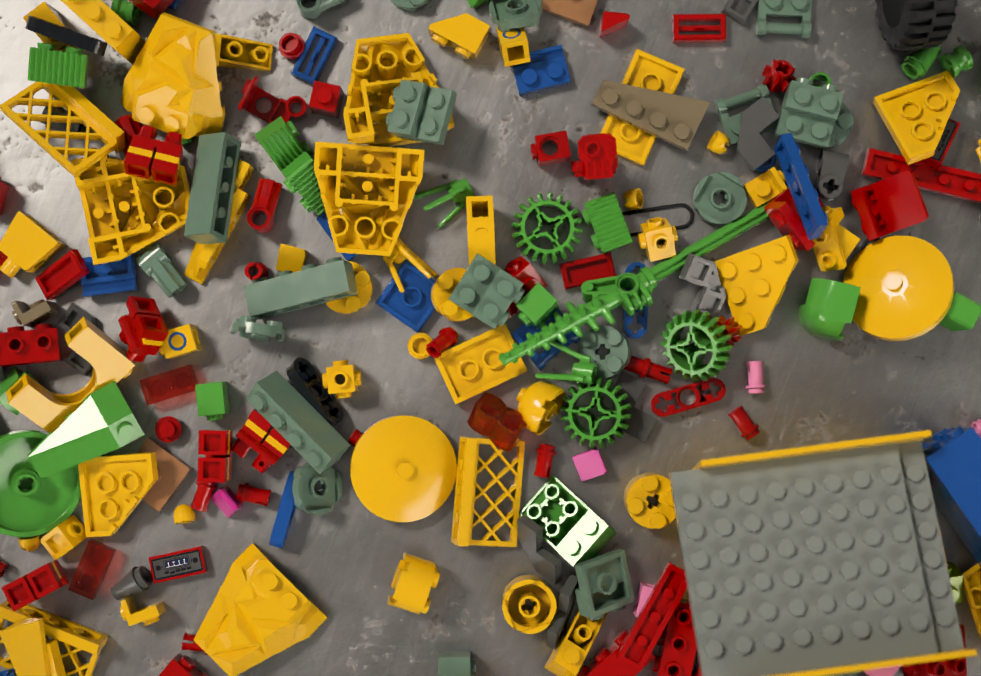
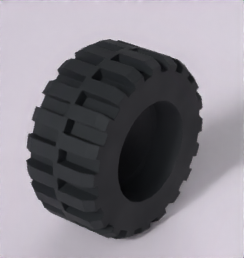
M875 0L877 6L876 17L879 20L878 26L879 30L882 31L883 40L887 41L886 44L897 51L937 47L948 38V34L952 31V22L956 18L955 8L957 7L958 0Z

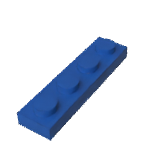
M792 133L782 134L774 147V152L809 240L817 239L828 225L827 215L821 209L818 201V192L812 186L808 167L804 165L800 156L799 145L795 143Z

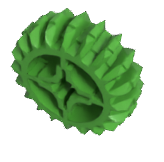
M551 192L548 193L547 200L544 201L543 195L538 193V202L536 203L532 197H528L527 201L530 207L528 208L525 204L521 203L519 208L524 214L514 213V218L520 220V223L514 222L511 225L512 228L519 229V232L512 234V238L522 239L516 244V247L521 248L524 245L527 247L522 253L523 256H527L531 251L534 253L531 261L535 262L538 255L542 256V264H546L547 256H551L553 264L557 263V254L565 260L567 255L564 250L566 249L573 253L575 248L570 243L579 244L581 241L574 234L583 233V229L575 228V225L582 223V218L573 219L572 217L578 213V209L575 208L569 212L568 208L572 202L568 200L564 206L560 204L563 198L562 195H558L556 202L552 201L553 194ZM540 208H552L559 211L562 215L549 218ZM533 213L538 227L531 234L526 235L525 223L530 214ZM542 221L547 225L556 223L551 230L553 232L552 236L547 231L539 233L543 227L541 225ZM567 221L569 227L568 237L561 244L556 233L557 228ZM538 239H546L553 245L554 249H541L531 242Z
M700 309L692 312L686 310L682 315L674 316L673 321L667 323L666 327L668 330L663 331L662 334L666 340L662 341L660 345L667 349L663 352L662 356L669 357L670 360L667 362V365L675 366L674 373L678 374L682 371L683 379L691 376L693 382L700 380V378L702 381H707L710 377L719 375L720 370L722 371L727 367L726 362L732 357L728 351L732 350L733 345L726 343L731 338V335H725L723 332L727 325L719 326L717 324L719 317L710 319V312L706 311L702 314ZM686 326H690L687 338L682 340L681 334ZM713 352L709 364H703L705 354Z
M601 376L597 377L596 384L593 385L587 384L585 386L582 382H576L579 390L571 386L568 390L573 397L563 396V400L569 403V405H562L560 407L561 411L568 412V415L561 417V421L569 420L570 422L569 425L564 427V430L569 431L573 428L575 432L571 435V439L574 440L580 435L582 438L579 444L582 446L586 443L587 439L590 440V448L596 446V440H598L601 448H605L606 438L611 445L615 444L616 440L613 434L618 438H622L624 433L619 428L628 430L630 427L623 419L628 420L633 416L630 413H624V410L632 407L631 403L623 404L622 400L628 397V394L624 393L619 396L617 392L621 390L622 386L618 385L613 390L610 388L613 380L609 379L603 385V378ZM594 391V397H592L590 405L576 406L579 398L585 392ZM602 392L614 401L617 411L605 406ZM596 404L598 406V411L605 413L604 415L598 416L597 420L595 418L594 413H590V411H588L589 409L592 410L593 408H595L594 405ZM576 414L588 420L590 432L580 425ZM603 419H617L611 430L598 433Z

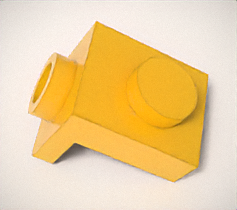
M133 595L121 600L120 613L123 620H127L129 626L143 622L144 626L160 620L159 616L166 611L163 601L137 609Z

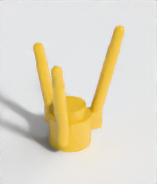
M399 236L391 256H384L382 258L388 265L401 293L404 292V287L393 264L394 261L400 264L408 259L428 279L432 276L434 278L438 277V274L418 257Z

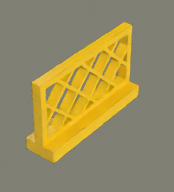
M35 82L0 105V110L74 177L80 175L112 151L119 153L126 147L125 132L73 86ZM42 88L49 93V99H34V94ZM16 105H28V114L15 113L12 108ZM33 106H48V115L32 114ZM52 107H64L68 110V116L52 115ZM31 121L47 122L46 130H34L31 127ZM51 122L67 123L66 131H50ZM71 123L83 124L86 126V133L70 132ZM50 138L66 139L65 147H53L49 144ZM70 139L86 140L85 148H69ZM89 140H101L106 145L101 149H89ZM68 155H84V161L74 166L68 161Z
M460 436L451 542L457 546L517 547V519L519 518L525 441ZM479 444H488L494 451L486 461H483L478 455ZM495 445H502V446H501L499 449H497ZM508 446H517V456L509 463L501 453ZM498 456L506 467L495 476L487 465ZM485 469L492 477V480L481 488L476 482L477 474ZM510 470L515 476L514 484L506 489L499 479ZM497 483L504 493L493 502L485 492L493 484ZM482 495L490 506L479 515L474 509V502ZM508 497L513 503L512 510L504 516L497 505ZM494 509L501 517V520L493 528H490L483 518ZM481 522L488 532L481 539H471L472 528ZM504 523L510 528V540H500L495 534ZM490 536H492L495 540H487V539H488Z
M8 600L0 605V632L4 629L5 620L16 623L22 619L43 618L46 640L57 639L63 642L67 652L62 653L61 657L64 658L70 655L76 667L65 672L66 676L76 672L80 676L93 675L100 652L105 646L109 635L30 604L14 612ZM83 650L91 653L90 662L82 665L76 652ZM0 656V666L7 669L14 668L9 656L5 658Z

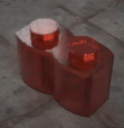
M485 392L477 400L467 421L468 425L475 432L489 437L493 444L508 452H511L518 444L527 427L521 413L507 407L500 398L488 392Z

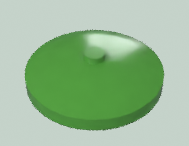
M19 430L0 436L1 534L12 537H33L47 533L68 519L79 502L81 489L78 465L40 478L27 456L48 435L46 432Z

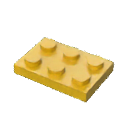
M506 323L503 326H498L444 351L440 357L434 358L455 405L527 372L521 357L517 363L511 362L505 366L501 364L498 358L501 353L505 354L513 349L514 340Z

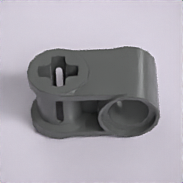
M821 150L816 166L814 188L817 190L818 196L823 203L831 202L841 194L849 165V154ZM826 184L828 185V189L832 190L830 194L827 193L826 188H823V186H825Z

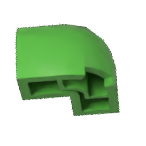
M812 278L806 302L803 305H799L798 309L801 325L808 333L818 338L830 341L842 340L844 334L841 332L846 323L851 324L861 287L834 280Z

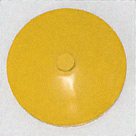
M890 236L869 244L853 258L843 278V283L861 287L852 319L854 323L865 333L886 341L910 340L929 332L945 317L954 297L955 284L953 272L944 255L931 243L912 236Z
M396 415L376 422L360 436L351 455L350 478L357 497L373 514L393 522H412L431 515L447 500L456 479V457L450 441L437 426L416 416Z

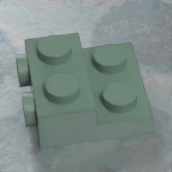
M799 77L796 78V81L792 80L784 95L774 136L780 137L782 134L792 133L796 142L823 149L828 148L834 122L838 119L844 94L838 92V87L834 85L823 84L822 88L812 86V81L807 78Z
M401 80L400 86L395 87L393 91L395 104L393 112H389L386 117L387 131L397 138L443 145L457 93L451 89L429 87L422 82Z
M477 253L448 299L495 329L497 325L503 326L510 315L507 309L512 302L517 304L525 291L521 288L524 283Z
M618 548L575 565L579 588L574 590L581 616L588 617L589 620H598L604 617V613L623 610L627 604L635 601L624 549Z

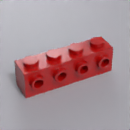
M52 324L35 325L36 330L25 331L24 326L8 327L7 332L0 333V367L62 361L59 329L52 328Z
M680 600L656 645H659L658 655H655L656 658L651 662V671H654L653 676H691L697 646L689 600Z

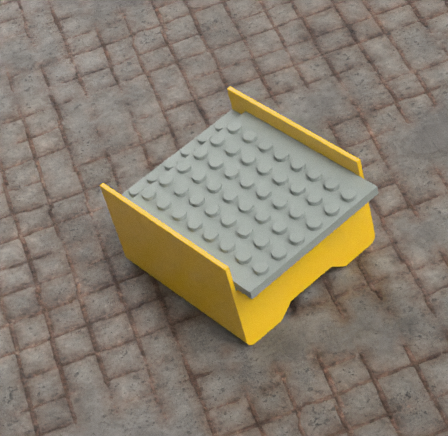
M931 430L700 460L691 470L669 473L701 676H825L977 655L976 649H965L963 646L948 573L949 569L921 440L932 436Z

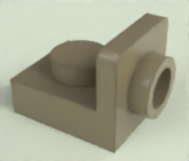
M15 300L11 303L14 309L12 314L15 320L20 325L35 327V325L60 312L56 303L51 301L39 300L29 306L30 310L25 302Z

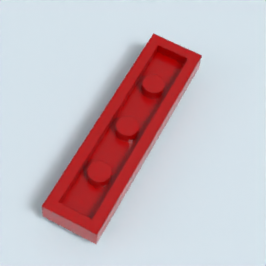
M668 561L616 655L617 659L640 672L687 589L685 571L682 568Z

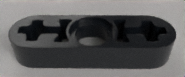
M31 15L28 16L25 26L27 30L104 56L108 44L102 40Z
M302 357L296 358L286 368V373L301 396L332 427L340 423L344 417L343 410L334 396L328 394V389H324L323 381L311 363ZM311 388H314L319 393V398L312 394Z

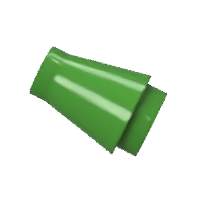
M940 46L919 49L906 56L904 63H902L903 72L911 79L923 77L936 57L941 53Z

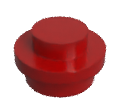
M287 33L279 40V51L286 59H295L304 51L305 42L298 34Z
M165 416L156 423L155 434L163 442H174L182 434V425L177 418Z

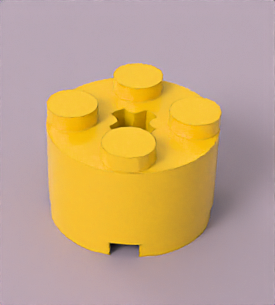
M643 473L629 481L624 490V505L626 511L635 522L646 528L661 529L675 519L676 515L669 479L658 473ZM656 494V504H650L648 506L649 502L646 500L647 496L649 495L653 497Z
M404 553V560L400 559L391 584V588L395 589L393 596H388L387 604L416 614H426L431 602V598L428 597L430 589L436 588L439 580L438 566L433 561Z
M521 575L513 579L505 587L502 596V610L507 623L512 628L525 634L539 633L550 625L557 609L556 599L551 586L543 578L535 575ZM526 599L534 602L533 608L528 609L527 605H524Z

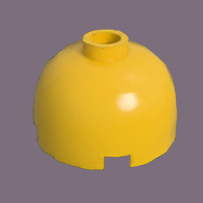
M538 381L531 384L528 388H522L516 398V401L519 402L517 414L521 424L538 436L542 435L551 426L552 423L549 420L554 413L556 416L559 414L560 407L564 404L563 396L566 395L565 390L548 381Z

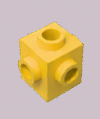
M654 217L647 220L646 223L640 224L642 233L638 234L639 245L641 249H645V254L650 262L676 256L674 242L678 241V235L675 226H671L666 218Z
M348 360L332 361L333 367H326V373L322 374L324 389H328V394L335 393L336 399L352 397V392L359 391L358 386L362 385L360 369L356 370V365H349ZM339 374L345 376V382L341 385L336 381V377Z

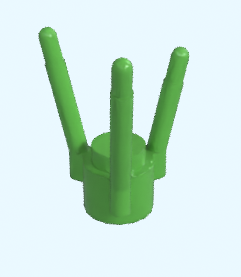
M465 178L460 181L455 179L447 184L421 191L414 195L413 200L447 190L448 194L424 206V211L435 208L450 199L454 204L459 202L437 225L438 228H442L466 207V196H475Z
M555 340L549 342L551 346L579 359L580 362L573 364L571 374L536 373V378L594 384L598 366L596 363H591V356L582 355Z

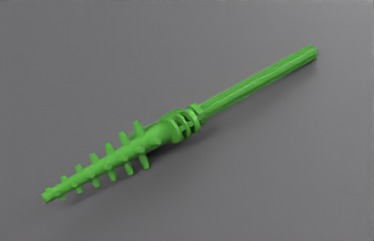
M768 202L676 253V256L667 258L649 269L646 266L639 269L638 274L623 273L619 276L585 281L581 285L583 301L586 304L579 303L578 308H576L570 301L567 302L566 306L570 314L564 313L562 317L558 312H554L555 323H549L547 326L544 322H541L539 324L541 332L534 333V336L530 332L527 333L526 337L528 340L521 342L519 345L514 343L512 345L513 349L499 355L498 358L503 366L511 362L515 364L520 357L526 354L533 357L534 350L542 346L548 351L551 348L549 342L555 339L565 344L567 340L564 335L570 331H573L580 338L583 336L580 326L586 323L595 331H598L599 326L595 318L601 315L613 325L616 321L611 310L620 305L629 316L634 315L635 310H643L644 305H652L653 300L651 296L657 287V282L683 268L689 253L702 257L766 221L770 217L763 208ZM627 288L633 289L631 291H624Z

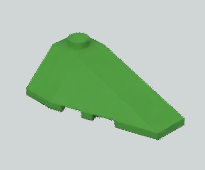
M113 381L90 393L83 400V403L73 413L70 412L64 418L65 421L54 432H50L27 456L40 478H44L119 449L143 436L144 433L118 386Z

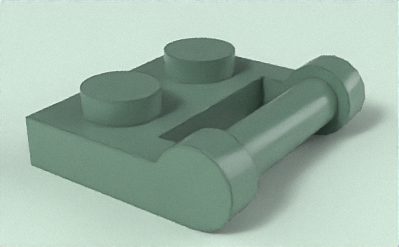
M759 0L756 12V35L764 36L766 33L800 35L802 38H809L812 29V0ZM766 17L798 18L801 20L800 24L767 22Z
M762 83L757 85L756 89L725 100L720 98L714 101L724 134L730 140V146L737 144L741 113L729 117L727 110L760 99L762 96L773 107L767 85ZM778 119L762 130L760 135L776 130Z

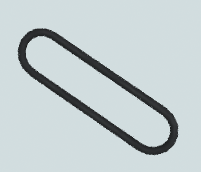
M685 203L622 212L623 216L684 207L690 212V220L684 225L675 226L676 230L689 227L694 220L693 209ZM642 232L630 233V236H638Z

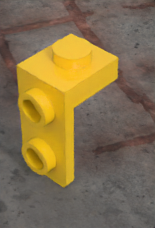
M821 207L822 211L827 215L828 225L819 238L812 239L815 243L813 250L819 268L822 272L845 269L847 263L835 229L845 217L842 207Z

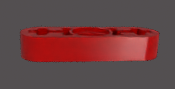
M718 378L697 381L655 394L650 400V409L655 415L661 417L683 412L721 400L725 396L726 387ZM711 382L714 386H719L715 397L712 394L702 395L704 401L700 402V393L696 386L700 385V390L709 389V383ZM686 389L691 390L695 395V399L690 405L683 404L680 399L681 393ZM671 393H675V401L679 408L675 409V404H670L665 407V412H662L659 408L656 409L655 404L659 403L660 397L665 401L672 400Z

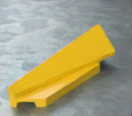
M240 159L237 168L227 240L251 199V196L243 190L255 168ZM196 242L184 272L185 276L203 284L226 242L199 244Z
M43 618L22 619L1 630L0 636L17 676H66L57 639L46 640Z

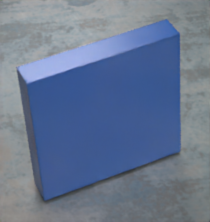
M405 260L397 271L404 287V292L401 293L394 278H392L375 303L419 333L436 310L431 301V288L436 281L432 278L428 279L415 266Z

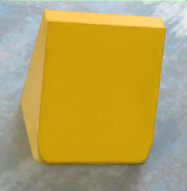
M281 243L276 270L281 272L292 271L293 273L301 271V267L306 264L309 252Z

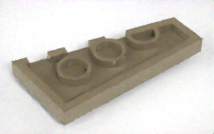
M603 80L591 106L687 151L710 102Z

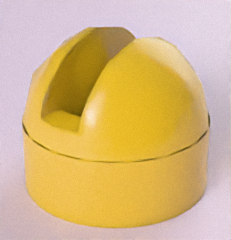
M717 130L711 137L707 149L717 154H723L727 151L724 145L730 146V140L724 133Z
M640 188L629 189L624 193L622 199L626 198L627 203L623 205L627 209L636 210L643 208L644 198Z
M181 504L174 510V524L196 521L195 512L189 505Z
M41 536L18 537L21 549L28 552L37 550L41 544L39 541Z

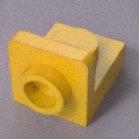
M775 167L744 184L745 193L754 208L766 203L788 188L783 173L780 170L777 171Z
M72 515L39 541L54 560H57L87 537L85 535V527L75 515Z

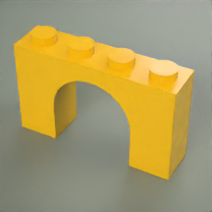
M61 0L133 65L146 41L102 0Z
M84 316L64 335L67 345L93 366L92 376L82 389L70 394L53 393L25 373L6 392L8 404L48 433L54 432L65 421L64 418L70 412L73 413L90 393L113 381L117 384L121 379L127 378L135 366L134 361L128 360L125 349Z

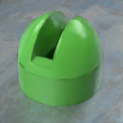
M823 72L814 73L809 78L812 82L814 79L825 81V84L831 85L830 77Z

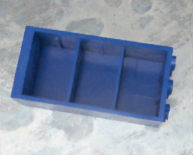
M973 427L944 428L932 435L933 441L926 444L922 442L933 500L981 567V438Z

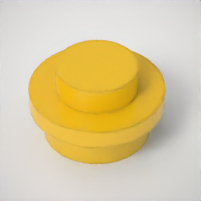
M416 333L408 341V351L414 358L425 359L430 356L426 350V345L433 340L425 333Z

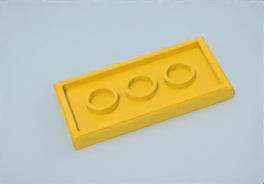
M636 49L622 84L675 94L685 69ZM609 114L601 133L605 134L610 133L616 138L617 156L644 166L655 141V136Z

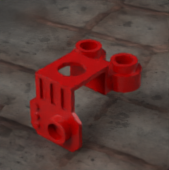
M255 76L253 80L248 79L241 91L244 96L238 104V110L242 112L244 109L269 124L280 116L287 123L291 117L301 118L307 111L306 102L300 96H292L285 101L259 88L258 76ZM260 98H267L271 101L272 107L269 112L261 113L257 110L256 102ZM300 104L302 107L301 111L298 113L291 110L292 106Z
M610 133L585 135L578 140V156L580 160L571 161V172H574V177L583 176L585 180L612 178L613 174H616V168H619L618 157H616V138Z

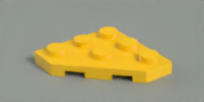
M948 70L874 97L873 104L908 165L934 156L960 93L958 85Z
M790 235L714 261L719 272L718 276L721 285L724 286L727 295L726 299L732 317H734V321L738 325H742L739 332L740 336L766 328L771 320V315L782 297L791 272L799 261Z
M156 452L101 455L78 464L86 537L111 536L119 530L158 480Z

